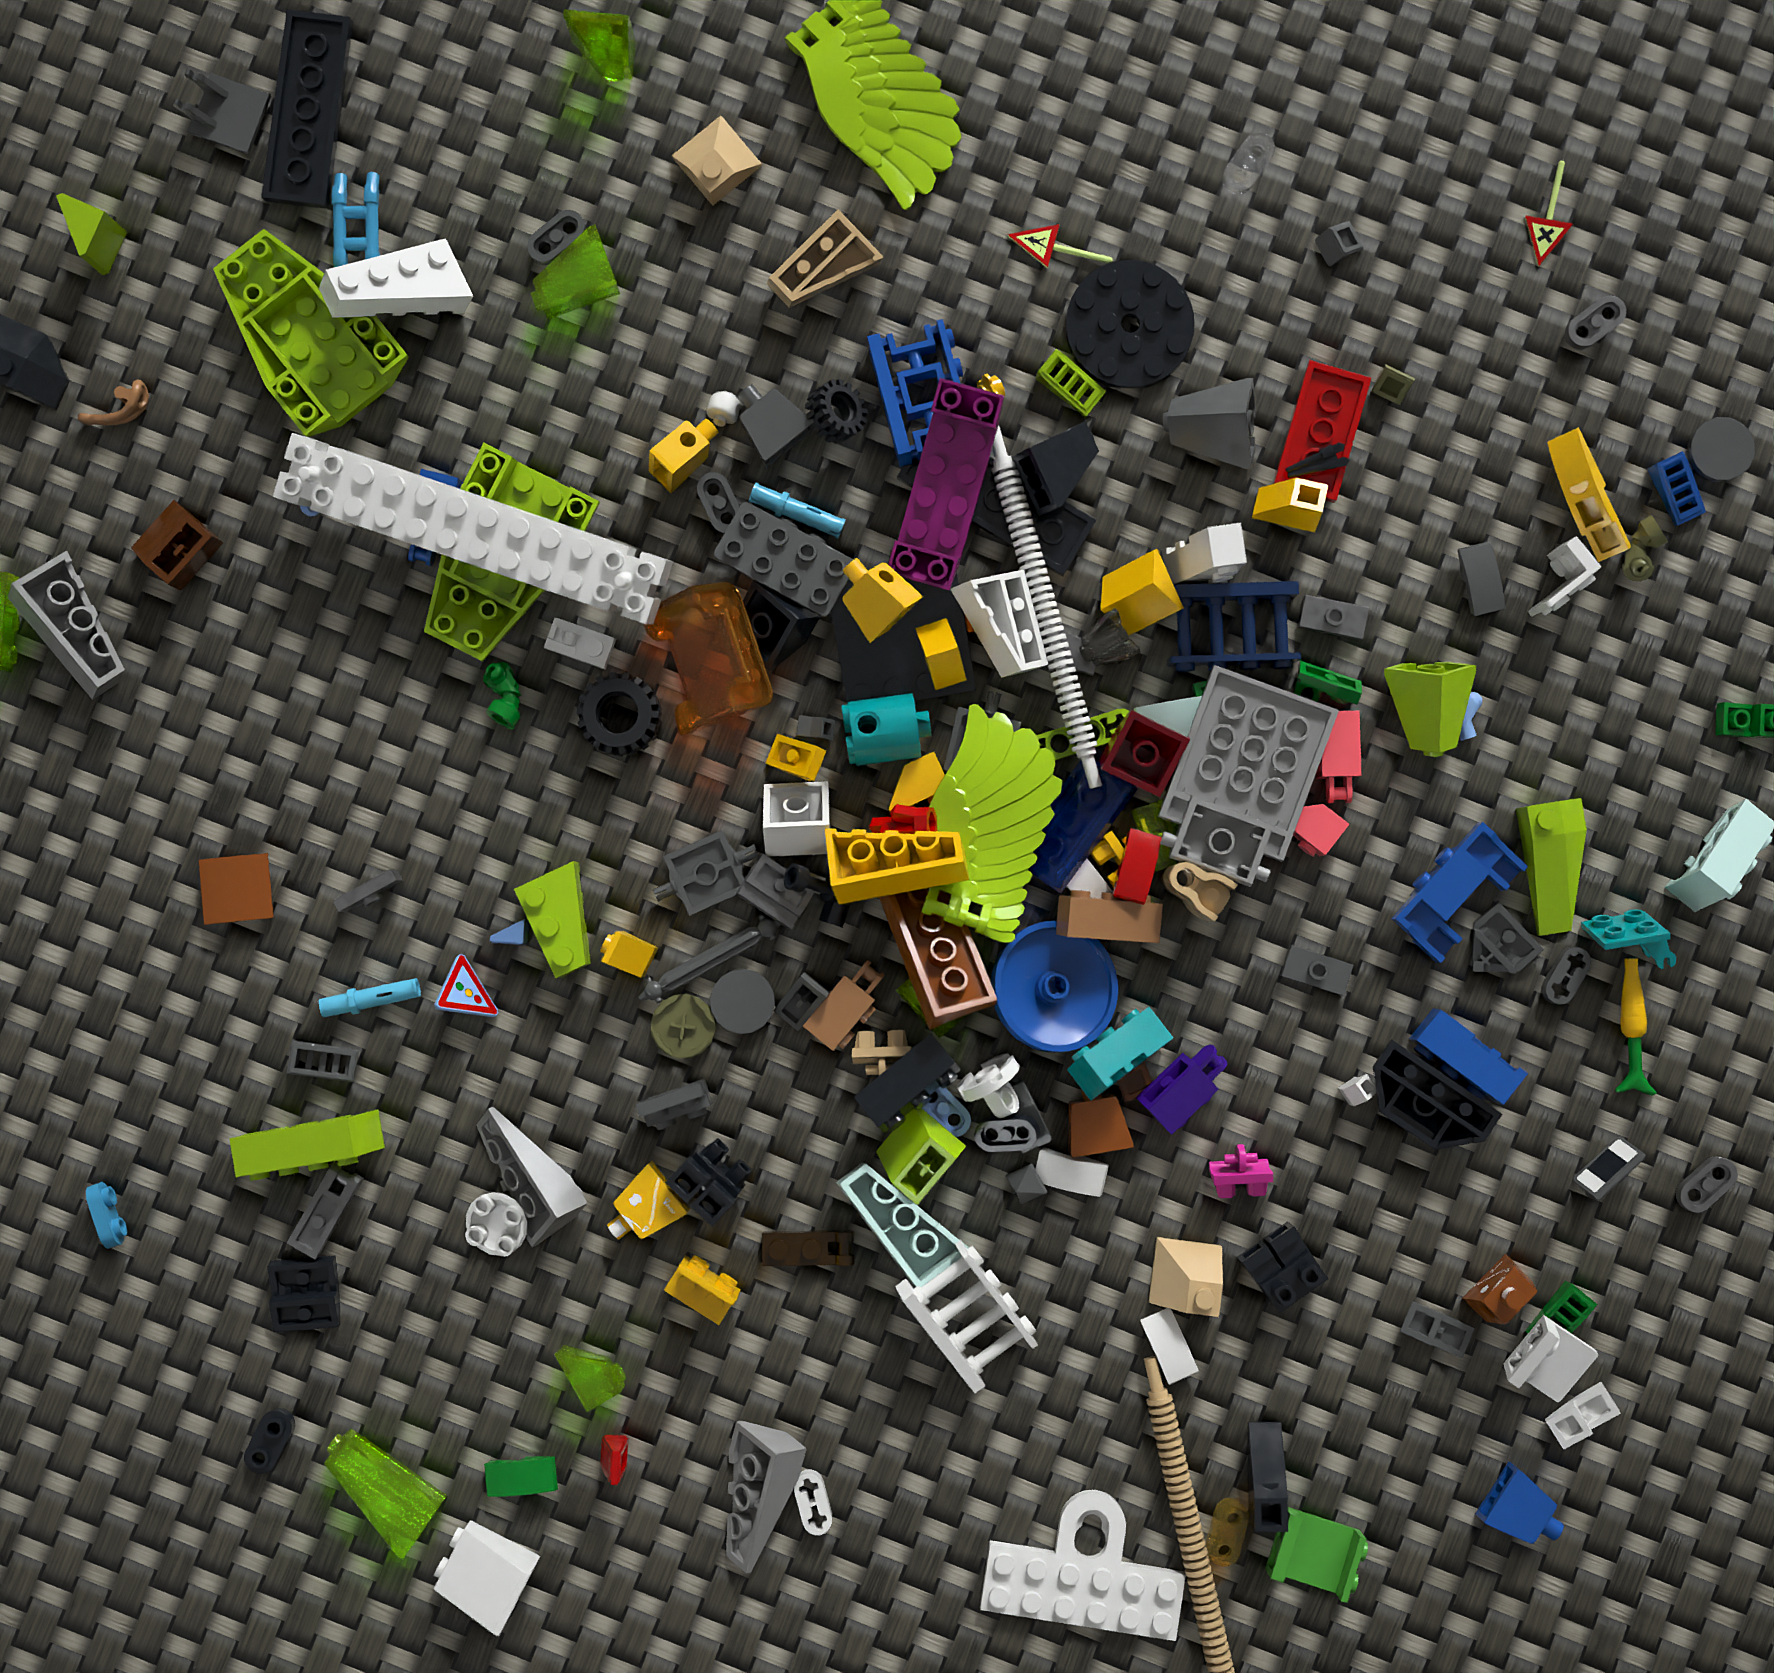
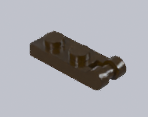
M763 1231V1266L854 1265V1254L851 1253L854 1231ZM828 1242H838V1253H828Z

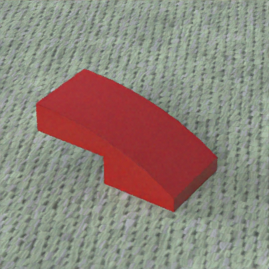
M1130 828L1126 837L1122 862L1117 870L1113 897L1141 905L1146 903L1160 850V836Z

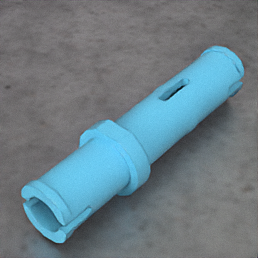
M757 482L750 494V503L774 511L775 516L780 518L782 515L830 534L837 539L846 521L844 518H839L790 497V493L784 491L781 494L759 485Z
M417 978L362 990L351 988L347 990V993L319 999V1009L322 1017L348 1012L354 1015L359 1014L362 1009L420 997L421 989ZM392 992L391 995L380 996V994Z

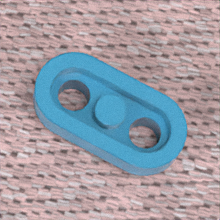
M104 1182L88 1186L86 1188V1200L101 1243L107 1249L123 1244L124 1236L127 1235V1227L125 1221L118 1216L115 1207L117 1197L114 1189L111 1186L107 1187Z

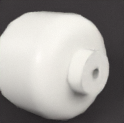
M716 392L709 400L707 416L713 419L714 424L723 427L726 423L733 424L737 421L741 403L730 392Z

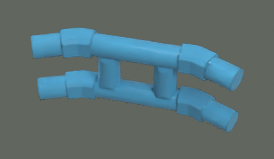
M369 172L366 176V185L364 186L365 206H347L348 177L343 173L335 174L334 186L332 187L334 268L348 264L347 251H365V260L380 256L378 232L380 177L375 172ZM346 219H365L366 237L347 238Z

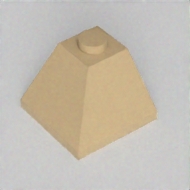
M719 116L672 155V158L712 206L762 166L761 162L722 116Z
M1156 1237L1148 1302L1185 1313L1219 1317L1223 1288L1222 1246Z

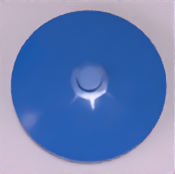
M1057 921L1040 922L1017 932L1015 939L1011 943H1005L994 962L991 975V985L997 998L994 1007L1005 1028L1024 1045L1049 1053L1076 1050L1095 1040L1111 1021L1118 999L1116 970L1104 946L1098 939L1057 935Z

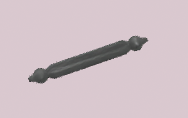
M765 915L760 916L758 927L744 929L663 974L658 982L652 981L651 978L646 979L644 991L638 998L640 1001L647 999L655 1000L657 1004L662 1002L661 996L664 991H674L757 945L762 937H769L770 940L776 939L775 933L781 924L774 919L766 918Z

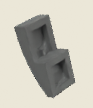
M1484 542L1457 549L1461 579L1466 582L1470 614L1477 616L1506 609L1500 573L1491 543Z
M1412 1301L1400 1332L1463 1358L1475 1327Z

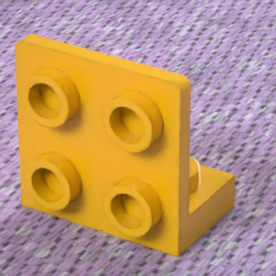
M685 1255L664 1291L717 1325H720L731 1305L733 1306L741 1289L736 1287L737 1281L729 1275L721 1272L718 1276L708 1269L710 1265L696 1255L690 1258Z

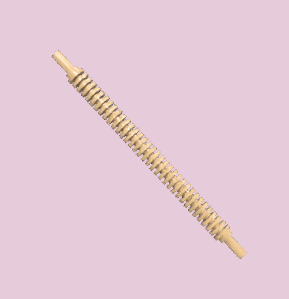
M1150 1356L1144 1358L1151 1389L1148 1391L1149 1398L1146 1401L1147 1405L1150 1406L1148 1408L1149 1413L1152 1414L1150 1419L1154 1423L1152 1425L1153 1431H1155L1154 1437L1158 1440L1156 1445L1159 1448L1160 1463L1163 1465L1162 1472L1165 1474L1166 1490L1169 1491L1167 1494L1170 1499V1507L1173 1508L1171 1512L1174 1517V1524L1177 1525L1175 1529L1178 1534V1541L1180 1542L1181 1556L1184 1559L1183 1565L1186 1568L1187 1582L1190 1585L1191 1600L1194 1602L1193 1609L1197 1619L1199 1635L1201 1636L1200 1640L1203 1645L1205 1661L1207 1662V1670L1209 1671L1208 1673H1235L1232 1667L1233 1662L1221 1616L1217 1591L1215 1590L1214 1578L1211 1573L1212 1569L1209 1564L1210 1560L1207 1556L1208 1551L1205 1547L1204 1534L1201 1530L1200 1516L1197 1513L1198 1507L1195 1504V1496H1193L1192 1481L1189 1479L1188 1463L1185 1462L1186 1455L1183 1453L1185 1450L1184 1446L1181 1445L1183 1443L1182 1437L1179 1436L1181 1432L1177 1428L1179 1426L1178 1420L1175 1419L1177 1415L1173 1411L1175 1409L1174 1403L1171 1402L1173 1397L1172 1394H1168L1167 1388L1163 1387L1157 1357Z

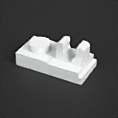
M554 618L544 648L605 670L616 639L568 621Z

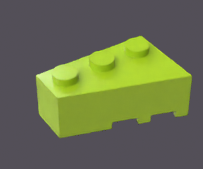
M572 861L514 889L555 978H562L591 964L583 909V893L581 892L579 862Z

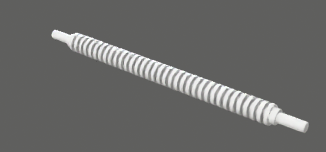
M998 426L992 448L995 457L992 473L996 475L994 477L995 483H999L996 485L997 490L1002 491L999 493L1000 499H1005L1001 501L1002 507H1007L1003 510L1004 515H1010L1006 517V522L1013 523L1008 526L1009 532L1016 531L1010 534L1012 540H1016L1013 542L1014 548H1019L1015 550L1016 556H1022L1017 559L1018 564H1025L1020 567V570L1028 572L1025 575L1026 579L1030 580L1027 582L1028 587L1032 588L1030 594L1031 597L1035 596L1032 598L1033 605L1037 604L1034 610L1035 613H1040L1036 615L1037 621H1042L1038 623L1039 629H1044L1040 632L1042 638L1046 637V639L1042 640L1043 645H1049V647L1044 648L1045 653H1051L1050 656H1047V661L1054 662L1048 665L1049 671L1056 669V672L1050 674L1051 679L1058 678V680L1053 682V686L1061 687L1056 689L1055 693L1056 695L1063 694L1062 697L1057 698L1058 703L1065 702V705L1060 706V710L1068 711V713L1062 715L1063 720L1070 718V721L1064 724L1066 728H1073L1067 731L1068 736L1075 735V738L1069 739L1070 744L1077 743V746L1072 747V752H1076L1077 758L1082 760L1089 788H1096L1102 786L1093 755L1096 754L1095 746H1097V742L1089 741L1095 735L1094 732L1087 734V731L1093 728L1091 724H1084L1089 722L1090 718L1089 716L1082 717L1088 711L1087 708L1080 709V706L1085 705V700L1078 701L1077 699L1083 697L1082 691L1075 692V690L1081 688L1080 683L1073 684L1074 681L1079 680L1078 676L1070 675L1076 672L1075 667L1068 668L1069 665L1074 664L1073 658L1066 659V657L1071 656V651L1063 650L1068 648L1069 645L1068 642L1061 643V641L1067 639L1066 634L1059 635L1060 632L1064 631V627L1056 626L1062 623L1061 617L1054 618L1060 613L1058 609L1052 610V608L1057 607L1056 601L1049 602L1055 596L1054 593H1047L1053 590L1052 585H1045L1050 582L1049 576L1042 577L1048 574L1047 568L1040 569L1046 564L1044 560H1038L1043 557L1042 552H1036L1041 549L1040 544H1033L1039 540L1037 535H1033L1036 533L1035 527H1030L1034 525L1033 519H1027L1031 517V512L1025 511L1029 508L1027 502L1022 503L1027 500L1026 495L1022 494L1025 491L1023 486H1019L1022 484L1021 478L1016 477L1020 476L1018 470H1014L1017 467L1012 461L1011 456L1007 455L1000 427Z

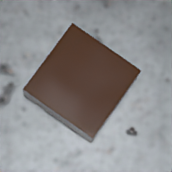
M1145 1061L1117 1081L1124 1103L1135 1100L1152 1083Z

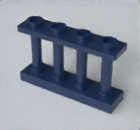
M1299 581L1174 585L1184 609L1177 612L1178 656H1171L1167 660V666L1176 667V672L1195 671V666H1208V671H1211L1214 665L1224 669H1228V665H1240L1241 670L1260 669V664H1273V669L1292 668V663L1301 660L1300 652L1289 653L1287 604L1290 603V599H1294L1299 594ZM1257 600H1270V604L1274 605L1275 653L1256 654L1254 605L1258 604ZM1225 601H1238V605L1241 606L1243 654L1224 655L1222 606L1225 605ZM1193 602H1206V606L1209 607L1211 655L1191 656L1190 607L1193 606Z

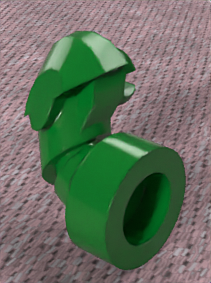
M491 663L485 670L484 683L494 693L500 695L502 699L493 700L486 713L501 726L514 729L521 718L518 711L520 704L518 697L521 696L519 685L514 678L513 670L507 663Z

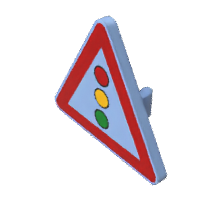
M463 954L456 956L434 1003L437 1010L487 1017L498 1015L496 1006Z

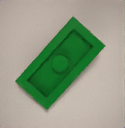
M1303 661L1299 662L1298 679L1294 686V694L1300 696L1303 689L1310 687L1313 690L1311 694L1312 701L1318 702L1321 693L1325 692L1326 695H1329L1331 699L1338 703L1347 704L1350 702L1358 704L1362 695V683L1360 680Z

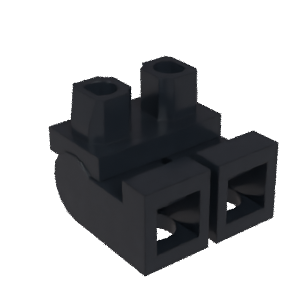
M716 1138L707 1146L703 1144L665 1182L686 1203L698 1192L700 1195L691 1204V1207L711 1226L734 1204L735 1198L746 1185L744 1182L752 1171L740 1159L729 1169L721 1161L729 1149L719 1138Z
M1288 1221L1264 1237L1282 1263V1268L1267 1245L1261 1240L1237 1256L1238 1260L1279 1313L1328 1280V1277L1301 1239L1295 1226Z

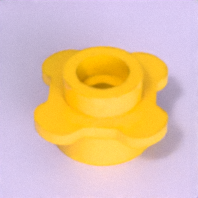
M988 374L982 375V380L977 381L978 389L1005 396L1004 386L997 376L990 377Z

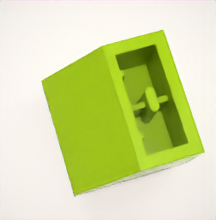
M922 1108L911 1110L905 1116V1122L892 1131L876 1151L891 1183L916 1205L920 1203L966 1147L965 1144Z

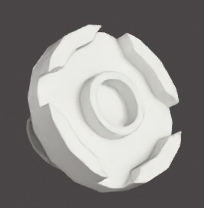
M1008 1053L996 1056L981 1064L983 1069L975 1076L970 1072L959 1082L957 1089L965 1101L971 1102L984 1098L991 1111L998 1118L1012 1115L1019 1109L1018 1097L1009 1083L1020 1068L1013 1055L1010 1056Z

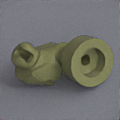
M1652 514L1639 522L1638 530L1631 537L1632 543L1629 542L1631 547L1624 552L1622 570L1629 580L1641 582L1649 578L1655 568L1650 557L1646 554L1645 548L1649 546L1657 549L1668 543Z

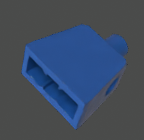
M1509 1461L1475 1513L1487 1525L1530 1544L1535 1543L1541 1533L1555 1541L1559 1538L1564 1528L1563 1523L1552 1517L1557 1509V1504Z

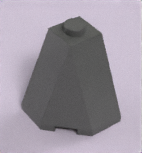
M1253 378L1238 380L1171 399L1168 412L1163 413L1164 432H1169L1170 444L1244 469H1251L1255 454V437L1249 436H1253L1254 419H1256Z

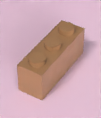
M1071 890L1070 896L1059 895L1057 935L1120 941L1160 942L1163 904L1151 902L1152 896H1147L1146 903L1141 905L1113 897V893L1102 892L1101 898L1090 897L1091 891Z

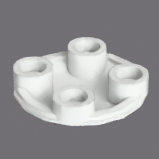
M490 1192L480 1195L471 1203L466 1213L467 1231L465 1238L470 1245L477 1246L488 1254L509 1256L522 1245L527 1235L525 1213L516 1200L506 1194Z

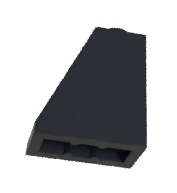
M1086 421L1012 456L1039 516L1064 504L1099 452Z

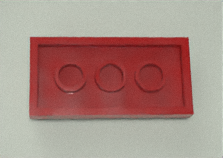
M1312 360L1308 361L1273 484L1293 478L1326 484L1328 489L1325 501L1332 503L1337 501L1346 466L1288 478L1286 468L1318 453V450L1338 442L1345 444L1343 451L1336 453L1337 458L1346 457L1349 459L1371 377Z

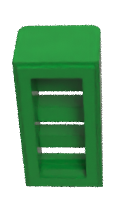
M1565 1280L1525 1332L1529 1333L1539 1319L1545 1315L1549 1319L1552 1316L1563 1324L1562 1328L1572 1333L1598 1304L1575 1285ZM1570 1297L1580 1303L1577 1308L1567 1301ZM1561 1306L1571 1313L1568 1319L1557 1311Z

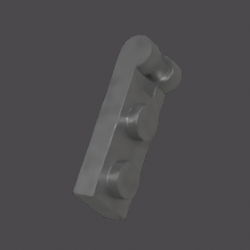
M334 1162L327 1171L287 1242L290 1246L313 1259H317L320 1256L364 1179L356 1173L351 1175L344 1171V1166H338L337 1162ZM336 1181L345 1186L341 1194L331 1189Z

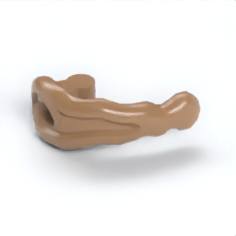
M138 379L133 381L132 389L118 386L114 390V395L125 404L120 411L104 415L80 413L78 420L86 425L107 426L129 423L145 411L149 401L147 387L143 381Z

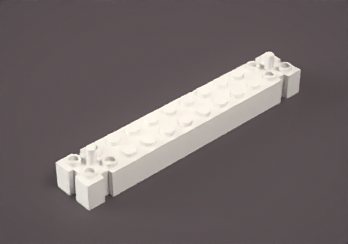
M291 434L284 459L292 462L288 473L280 471L273 497L296 505L310 507L313 511L606 611L616 612L618 606L623 607L621 616L644 624H654L661 599L654 597L657 586L666 587L673 561L645 552H641L640 557L636 558L634 557L635 548L371 458L330 446L306 436Z

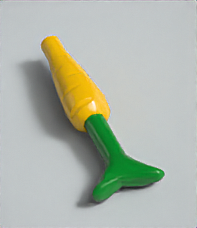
M1625 958L1620 1025L1622 1033L1628 1037L1629 1072L1625 1079L1615 1088V1092L1624 1093L1630 1089H1635L1653 1096L1657 1093L1649 1085L1642 1071L1641 1037L1647 1031V1017L1638 972V958Z

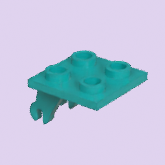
M1628 910L1624 912V915L1618 916L1597 915L1592 920L1581 922V928L1605 950L1639 945L1642 948V952L1648 958L1652 956L1655 964L1661 969L1664 968L1663 960L1667 958V963L1670 967H1673L1676 963V956L1669 950L1667 940L1671 939L1670 932L1645 911Z

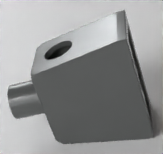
M751 384L738 395V398L747 407V410L739 416L740 422L767 468L814 431L810 427V424L813 423L812 420H807L806 415L775 388L762 396L754 385Z

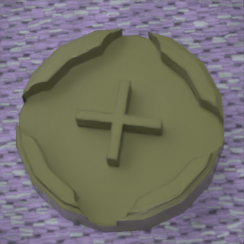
M677 994L663 1000L655 1009L651 1021V1035L657 1047L666 1055L679 1059L692 1058L704 1052L712 1043L716 1032L715 1017L711 1012L710 1006L700 997L690 994Z

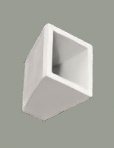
M470 1520L465 1529L458 1527L449 1544V1546L454 1548L450 1558L443 1557L435 1571L434 1576L439 1579L434 1590L491 1633L499 1636L540 1556Z

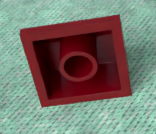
M1130 710L1112 734L1099 760L1100 767L1110 774L1161 797L1190 738Z

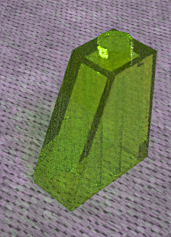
M595 224L583 231L533 279L536 291L531 292L537 311L543 310L548 319L620 294Z

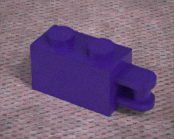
M1211 1044L1203 1047L1192 1059L1182 1053L1136 1099L1172 1135L1177 1129L1183 1127L1188 1119L1201 1106L1207 1104L1212 1095L1219 1090L1212 1081L1226 1068L1227 1060L1223 1056H1218L1217 1049Z

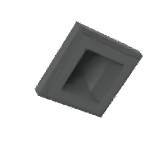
M1032 1163L1005 1175L1020 1204L1048 1192Z

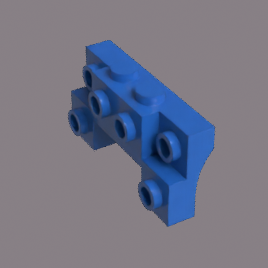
M1484 822L1477 823L1456 847L1451 849L1446 847L1434 860L1437 865L1430 873L1425 871L1414 881L1412 885L1415 889L1410 894L1411 897L1391 918L1436 963H1442L1447 951L1454 944H1459L1462 940L1444 921H1447L1481 882L1487 878L1500 891H1506L1510 887L1509 883L1512 879L1528 867Z

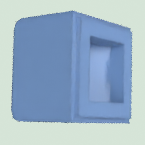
M526 919L521 920L491 935L490 941L492 943L526 945L529 936V921Z

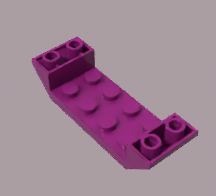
M942 378L939 379L931 408L933 412L899 538L898 541L895 540L888 564L901 577L946 590L951 589L963 555L994 445L1004 395Z

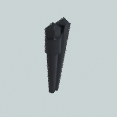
M1340 442L1334 445L1330 444L1318 450V453L1287 467L1288 478L1347 466L1348 458H1337L1336 453L1343 451L1345 444Z

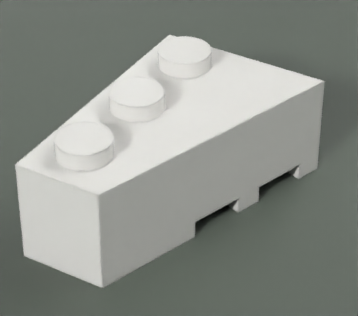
M1241 523L1207 527L1189 536L1190 543L1185 545L1184 541H1179L1175 543L1173 548L1162 549L1163 563L1173 585L1208 582V584L1228 583V580L1233 579V576L1247 563Z
M1024 570L970 580L951 588L953 595L1001 678L1048 665Z

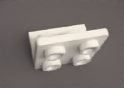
M1577 536L1558 546L1547 555L1551 560L1550 565L1554 572L1561 577L1564 576L1567 581L1528 611L1531 616L1540 612L1545 616L1551 611H1556L1570 600L1568 595L1571 596L1576 591H1581L1596 579L1593 573L1600 569L1601 566Z
M1543 1315L1503 1364L1510 1383L1520 1388L1526 1381L1556 1402H1560L1598 1357V1353L1594 1348Z

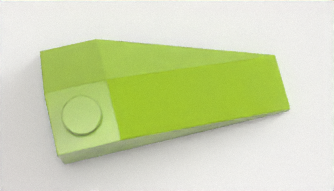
M1570 799L1516 808L1524 860L1528 866L1526 872L1537 936L1571 931L1587 832L1582 799Z

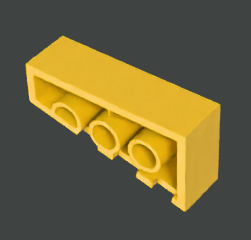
M825 829L831 887L839 904L969 880L965 850L959 832L916 831L915 834H899L898 830H885V833H867L866 830L852 829V832H837V829Z

